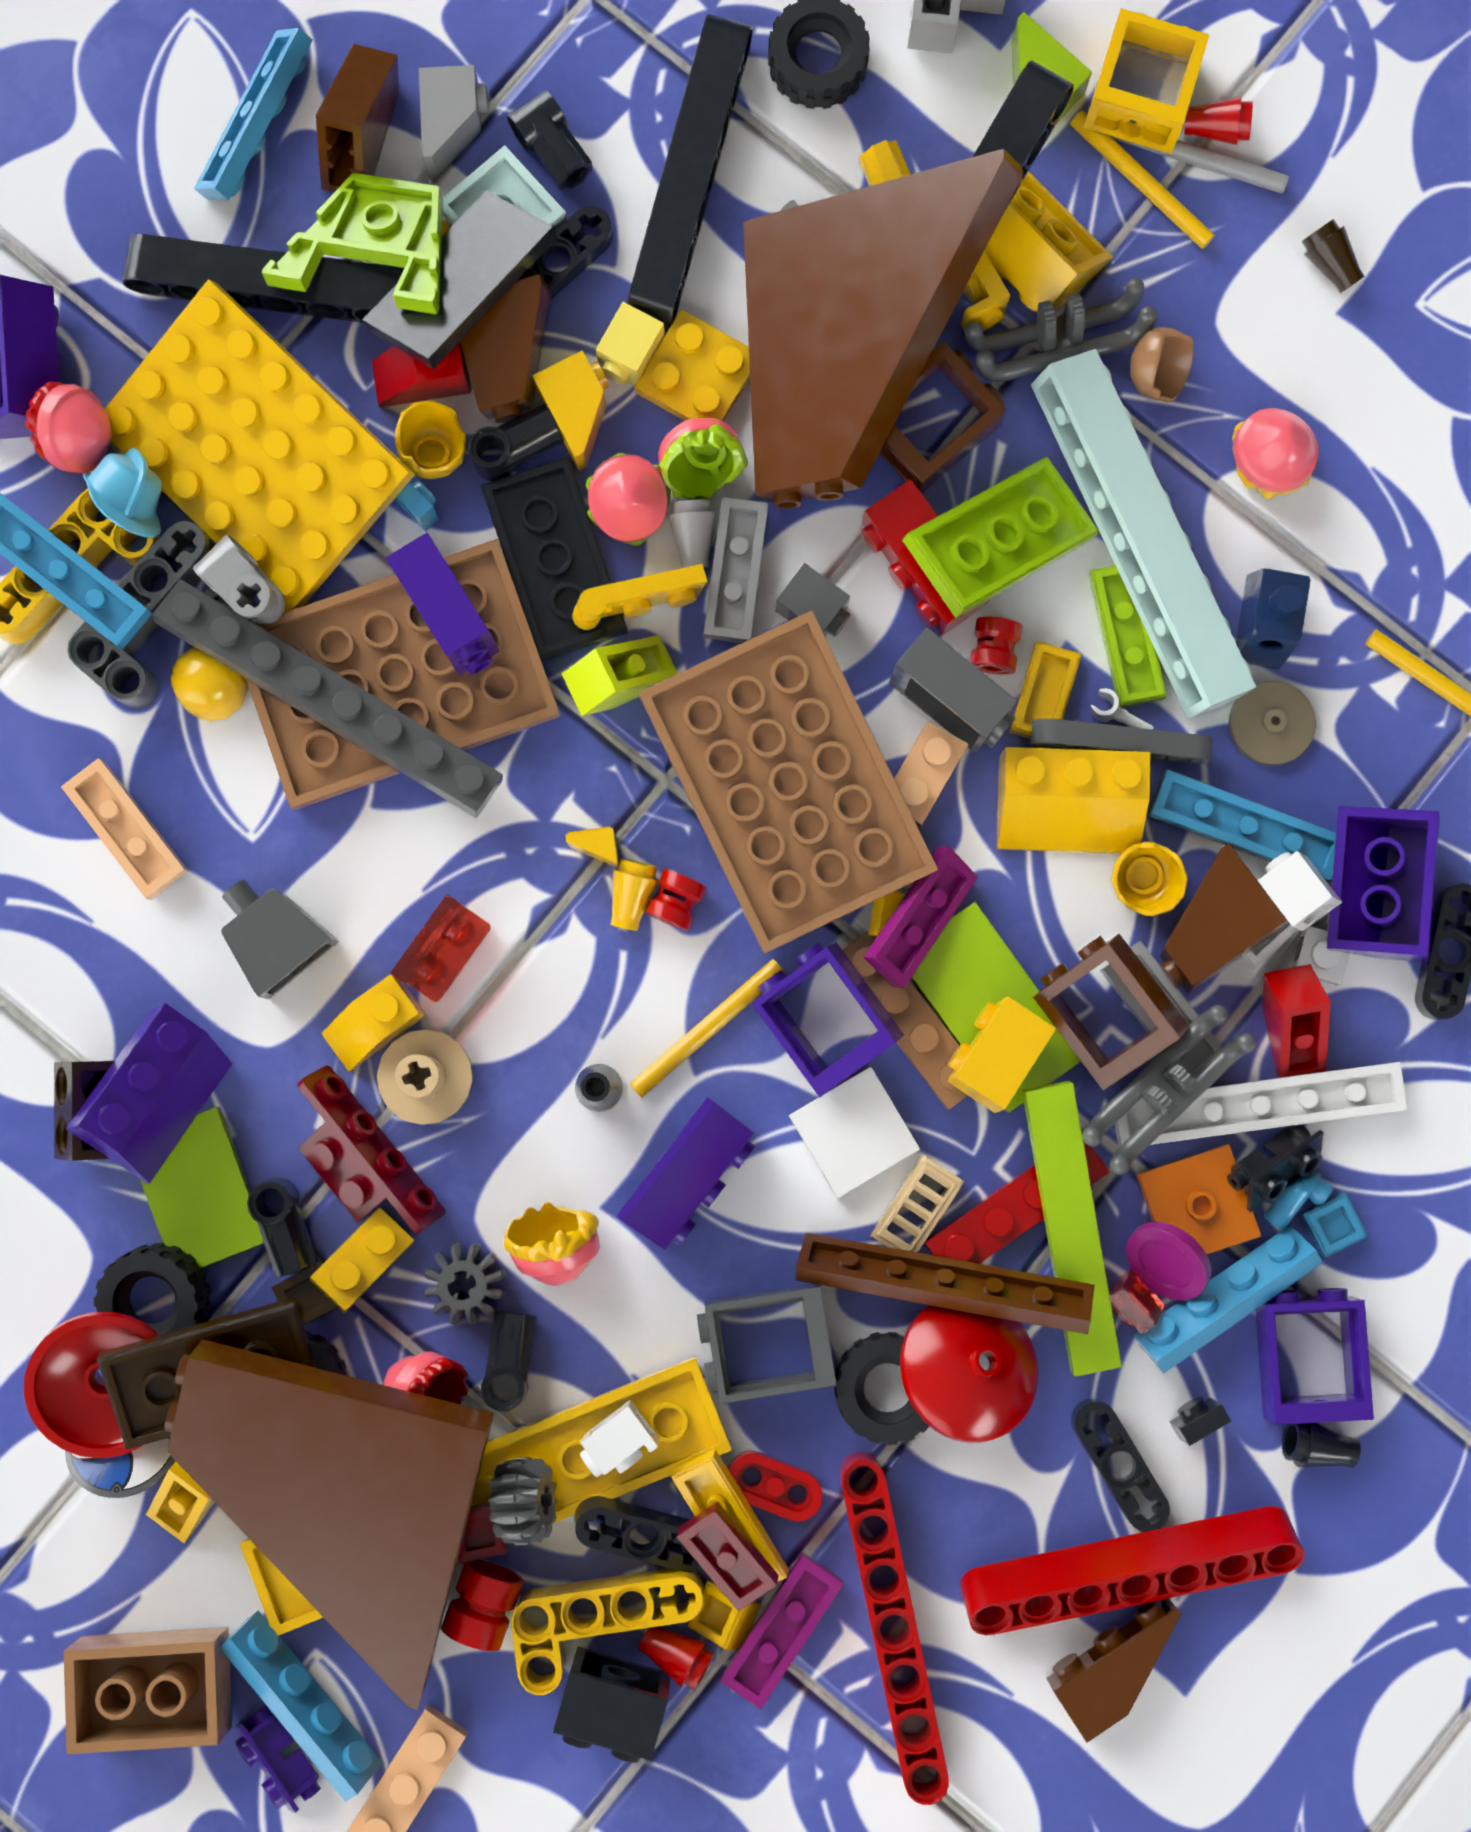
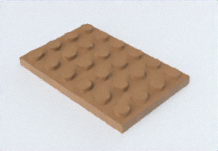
M498 539L443 557L488 628L500 651L492 656L494 662L488 668L475 675H469L466 672L459 677L396 574L283 613L280 619L273 624L265 626L256 624L464 751L561 717ZM246 679L286 798L292 810L295 811L401 773Z
M812 610L638 692L643 706L763 954L938 870Z

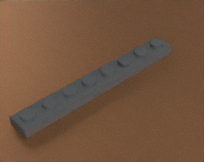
M179 579L152 614L157 625L475 818L479 816L503 781L502 773Z

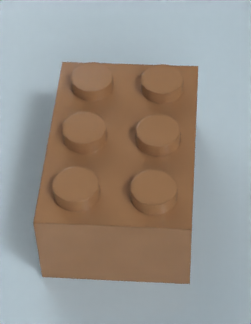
M229 1627L81 1636L63 1651L66 1753L82 1754L218 1745L232 1728L230 1660L219 1648L229 1637Z

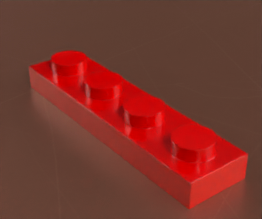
M1083 1141L1090 1185H1093L1110 1173V1171L1094 1148L1088 1146ZM1035 1164L927 1238L924 1243L932 1255L980 1264L1043 1220L1044 1216Z

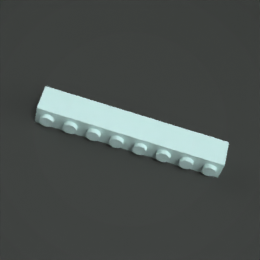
M1097 349L1049 364L1031 384V387L1187 719H1192L1235 701L1256 688L1251 676L1250 666L1242 657L1231 634L1230 624L1218 607L1211 592L1210 582L1200 569L1191 550L1188 536L1181 529L1172 510L1170 498L1167 492L1163 490L1151 465L1149 453L1143 448L1132 425L1130 413L1123 406L1112 383L1109 369L1103 364Z

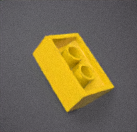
M1029 171L984 250L1000 278L1007 279L1018 290L1019 297L1024 305L1035 312L1038 310V303L1048 300L1051 301L1055 309L1060 308L1066 303V296L1077 293L1113 258Z
M1006 747L999 756L997 850L1122 854L1126 848L1137 843L1141 844L1150 796V752Z

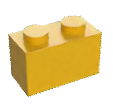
M1009 996L998 1001L996 1005L990 1001L986 1004L974 1022V1026L980 1029L970 1045L963 1041L948 1063V1066L954 1070L947 1079V1082L993 1113L1006 1109L1056 1030L1055 1027Z

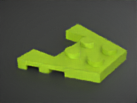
M352 173L316 211L318 220L306 233L297 232L286 243L289 251L277 263L270 260L263 268L262 275L267 286L306 292L323 255L402 267L404 270L393 293L397 308L437 315L440 302L443 198L439 186Z

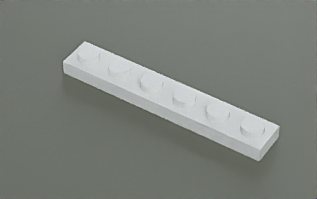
M1400 1062L1209 1087L1150 1145L1408 1110ZM1143 1098L1115 1123L1118 1148L1156 1112Z

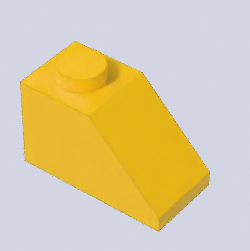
M581 350L532 375L536 392L542 403L546 404L563 436L564 445L578 471L586 468L607 407L604 390L609 388L608 381L599 363L596 361L589 364L584 352Z
M390 974L351 1002L321 1034L348 1072H351L425 1018L427 1014L401 978Z
M175 1462L168 1470L146 1515L185 1544L215 1502Z

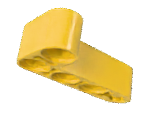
M88 489L82 492L48 529L49 532L66 545L72 541L80 540L81 544L77 554L95 568L112 549L134 567L161 537L160 534L156 537H148L143 549L131 552V543L139 535L119 527L108 518L105 521L96 522V515L99 509L93 503ZM16 566L0 582V638L11 644H21L30 640L63 604L45 589L34 592L33 586L35 581ZM22 596L30 601L28 606L20 601ZM10 613L14 619L8 624L5 617Z
M665 1568L545 1586L526 1591L520 1597L511 1619L520 1684L527 1692L533 1695H546L553 1692L558 1687L566 1666L565 1640L684 1623L692 1620L699 1614L703 1606L704 1584L701 1576L697 1572H683ZM676 1585H684L686 1593H690L688 1602L679 1603L678 1596L674 1595ZM654 1587H660L659 1598H662L661 1608L654 1607L656 1598ZM628 1591H636L642 1594L647 1604L642 1610L636 1612L628 1611L621 1605L619 1598ZM585 1598L591 1600L596 1605L598 1613L592 1618L582 1619L575 1615L571 1604L575 1600ZM530 1606H539L547 1613L548 1622L542 1626H533L525 1620L523 1610ZM538 1656L547 1657L553 1662L555 1671L550 1675L540 1676L531 1669L530 1660Z

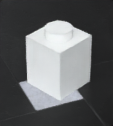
M1298 851L1292 855L1286 852L1272 860L1265 868L1267 874L1258 880L1292 927L1301 931L1307 929L1342 903L1310 859Z

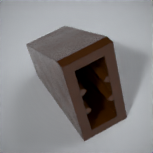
M352 44L315 115L321 190L334 193L352 173L374 176L399 94L398 55Z
M539 274L516 281L460 341L479 412L488 420L495 419L496 423L508 422L522 415L521 410L533 407L536 388L532 375L538 373L550 297L548 286Z
M1229 843L1220 849L1160 955V958L1163 960V963L1160 965L1175 988L1182 985L1188 995L1276 934L1288 921Z

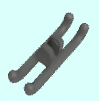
M1133 278L1127 283L1124 294L1116 301L1085 310L1080 294H1070L1066 296L1064 315L1058 317L1050 300L1038 303L1036 323L994 334H984L982 325L977 321L967 323L964 329L965 339L968 346L978 352L975 358L978 373L987 380L996 382L1007 381L1042 372L1051 363L1093 349H1097L1099 356L1135 346L1148 331L1154 328L1157 312L1151 306L1141 308L1137 321L1125 330L1083 341L1084 329L1113 322L1132 312L1141 302L1145 290L1144 282L1139 278ZM1037 341L1042 350L1040 353L1006 362H995L993 355L994 352Z
M1215 1005L1198 1016L1189 1024V1028L1179 1040L1160 1052L1084 1128L1082 1132L1084 1143L1088 1146H1097L1101 1143L1105 1133L1141 1098L1156 1111L1113 1154L1109 1162L1113 1173L1117 1175L1126 1174L1130 1169V1164L1238 1059L1254 1050L1256 1046L1254 1037L1245 1033L1229 1041L1193 1076L1177 1064L1208 1033L1218 1025L1226 1022L1228 1011L1225 1007Z

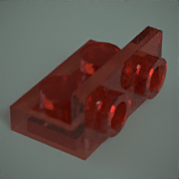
M446 894L390 974L404 984L415 988L433 1002H439L488 935L491 925Z

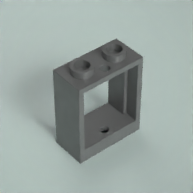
M928 627L923 630L895 664L889 684L950 734L968 743L967 748L975 754L984 744L992 749L1016 719L1009 712L1017 700Z
M808 1284L705 1301L704 1305L706 1313L697 1314L701 1344L710 1342L713 1362L704 1363L708 1392L718 1391L720 1404L836 1385L820 1285ZM802 1301L813 1370L730 1383L719 1314Z

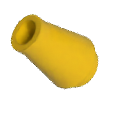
M620 858L618 869H613L612 918L610 925L638 931L640 920L659 879L655 878L657 866Z

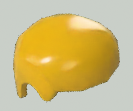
M434 400L415 402L400 414L395 430L396 451L400 460L418 477L430 480L446 477L463 462L467 447L465 445L466 434L458 422L456 412L451 407Z
M193 647L176 660L172 668L171 684L176 698L187 712L194 717L210 722L229 718L243 705L248 691L246 678L197 648Z
M1154 842L1137 843L1126 848L1114 862L1111 883L1117 899L1130 910L1144 916H1156L1172 911L1184 898L1188 882V876L1180 857L1171 849Z

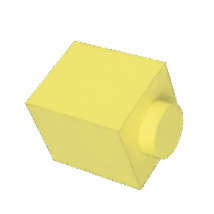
M622 302L596 348L597 360L605 376L618 384L624 385L628 381L636 385L665 337L664 323Z

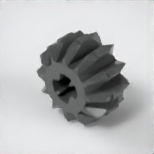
M460 1242L452 1244V1259L442 1251L434 1256L436 1263L442 1270L428 1268L424 1273L427 1279L438 1282L437 1286L425 1289L424 1296L432 1298L439 1295L442 1299L432 1309L433 1313L439 1315L449 1306L452 1308L449 1315V1323L452 1325H456L460 1321L463 1310L470 1325H475L479 1322L478 1308L488 1316L493 1315L496 1308L487 1297L503 1299L506 1294L504 1289L492 1285V1282L504 1279L506 1271L497 1270L490 1273L488 1267L497 1260L498 1256L492 1252L482 1261L478 1260L481 1252V1244L479 1243L471 1245L467 1258ZM461 1271L468 1272L466 1278L473 1275L476 1280V1286L469 1290V1296L463 1295L464 1289L457 1291L454 1286V1281L461 1278Z
M517 1457L515 1460L505 1461L504 1464L497 1465L494 1471V1478L489 1483L491 1495L487 1500L490 1503L491 1509L489 1519L494 1522L493 1531L496 1537L501 1538L504 1543H514L515 1546L531 1545L534 1542H542L552 1532V1523H555L557 1519L555 1513V1506L558 1503L555 1496L557 1484L552 1481L553 1472L550 1466H547L542 1459Z

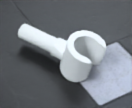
M1103 688L1098 691V695L1102 699L1111 702L1113 707L1108 711H1102L1091 705V714L1097 721L1109 722L1114 719L1129 727L1154 728V726L1120 707L1119 698L1113 690Z

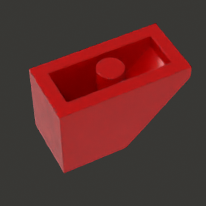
M460 342L435 369L430 368L395 346L371 360L380 408L471 393L467 365Z
M1311 964L1264 973L1262 1009L1278 1078L1326 1072L1331 1002Z

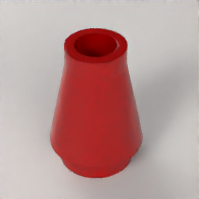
M1241 96L1198 106H1189L1185 119L1184 135H1195L1237 145L1238 141H1249L1253 101H1241Z
M659 1626L648 1628L638 1647L639 1651L646 1654L681 1688L687 1685L696 1690L714 1656V1653L705 1648V1642L660 1628Z

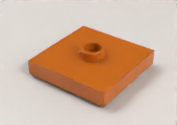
M1224 1144L1136 1174L1152 1222H1164L1184 1230L1201 1245L1206 1254L1261 1237L1253 1211L1249 1212L1247 1210L1248 1196L1244 1189L1241 1191L1234 1190L1227 1180V1175L1231 1173V1167L1236 1164L1230 1144Z

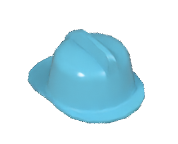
M131 448L125 455L110 453L101 460L92 473H83L90 497L104 516L119 527L139 536L156 537L160 534L161 525L156 508L162 490V481L157 474L148 468L146 458L138 449Z

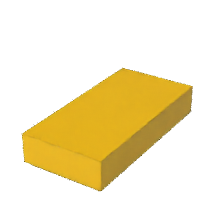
M1036 641L1014 712L1016 719L1011 724L1009 733L1031 739L1033 720H1063L1082 654Z

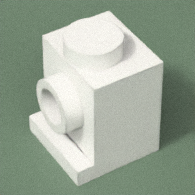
M630 1399L583 1435L580 1443L585 1450L580 1453V1456L595 1477H599L601 1474L605 1475L613 1468L622 1473L643 1456L639 1448L645 1445L651 1453L659 1446L660 1438Z

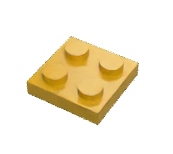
M681 309L634 386L635 393L683 421L692 418H714L725 422L750 380L749 347Z

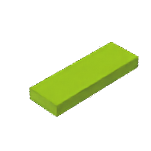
M1116 565L1091 570L1088 574L1114 691L1119 698V706L1125 708L1164 700L1167 697L1158 655Z

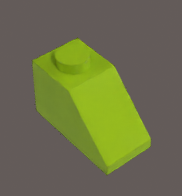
M1023 12L1017 18L1011 41L1013 82L1015 84L1022 70L1032 60L1073 83L1074 90L1072 96L1059 118V122L1085 95L1092 71Z

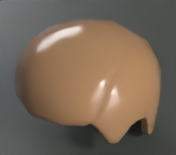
M1156 327L1148 331L1140 339L1130 358V378L1140 394L1150 399L1167 403L1177 398L1185 386L1193 362L1194 342L1192 337L1173 328Z

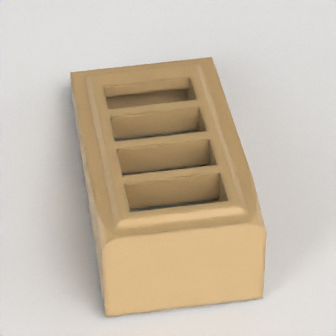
M920 1155L870 1236L886 1247L918 1252L955 1198L964 1181L928 1157ZM923 1174H926L945 1187L941 1195L919 1182ZM913 1190L935 1203L931 1211L908 1198ZM902 1206L924 1219L920 1228L897 1214ZM891 1222L914 1236L910 1244L886 1230Z

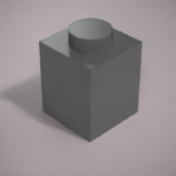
M804 563L777 598L775 611L790 621L812 610L824 636L826 637L829 633L836 637L851 616L846 611L850 595Z

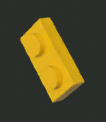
M379 1207L310 1277V1281L345 1313L413 1244L414 1239Z

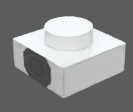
M1309 926L1301 933L1292 968L1311 964L1319 981L1334 986L1341 985L1350 953L1328 950V931Z

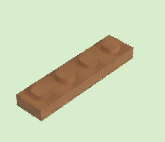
M867 931L845 947L843 951L903 1032L904 1036L896 1042L898 1047L944 1107L950 1110L968 1096L947 1082V1079L954 1070L948 1066V1063L960 1045L910 981L905 988H894L863 958L876 937L869 936Z

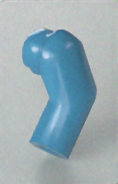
M1313 1172L1307 1177H1299L1286 1186L1284 1192L1273 1202L1264 1217L1278 1229L1285 1230L1308 1198L1316 1205H1321L1328 1199L1333 1190L1331 1183L1321 1179L1322 1174Z

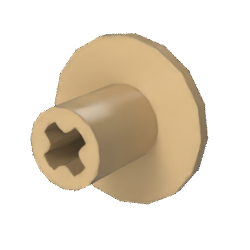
M424 1029L410 1031L391 1043L381 1057L377 1071L379 1094L390 1111L404 1121L426 1125L440 1123L460 1110L469 1098L473 1074L471 1061L461 1044L448 1034Z

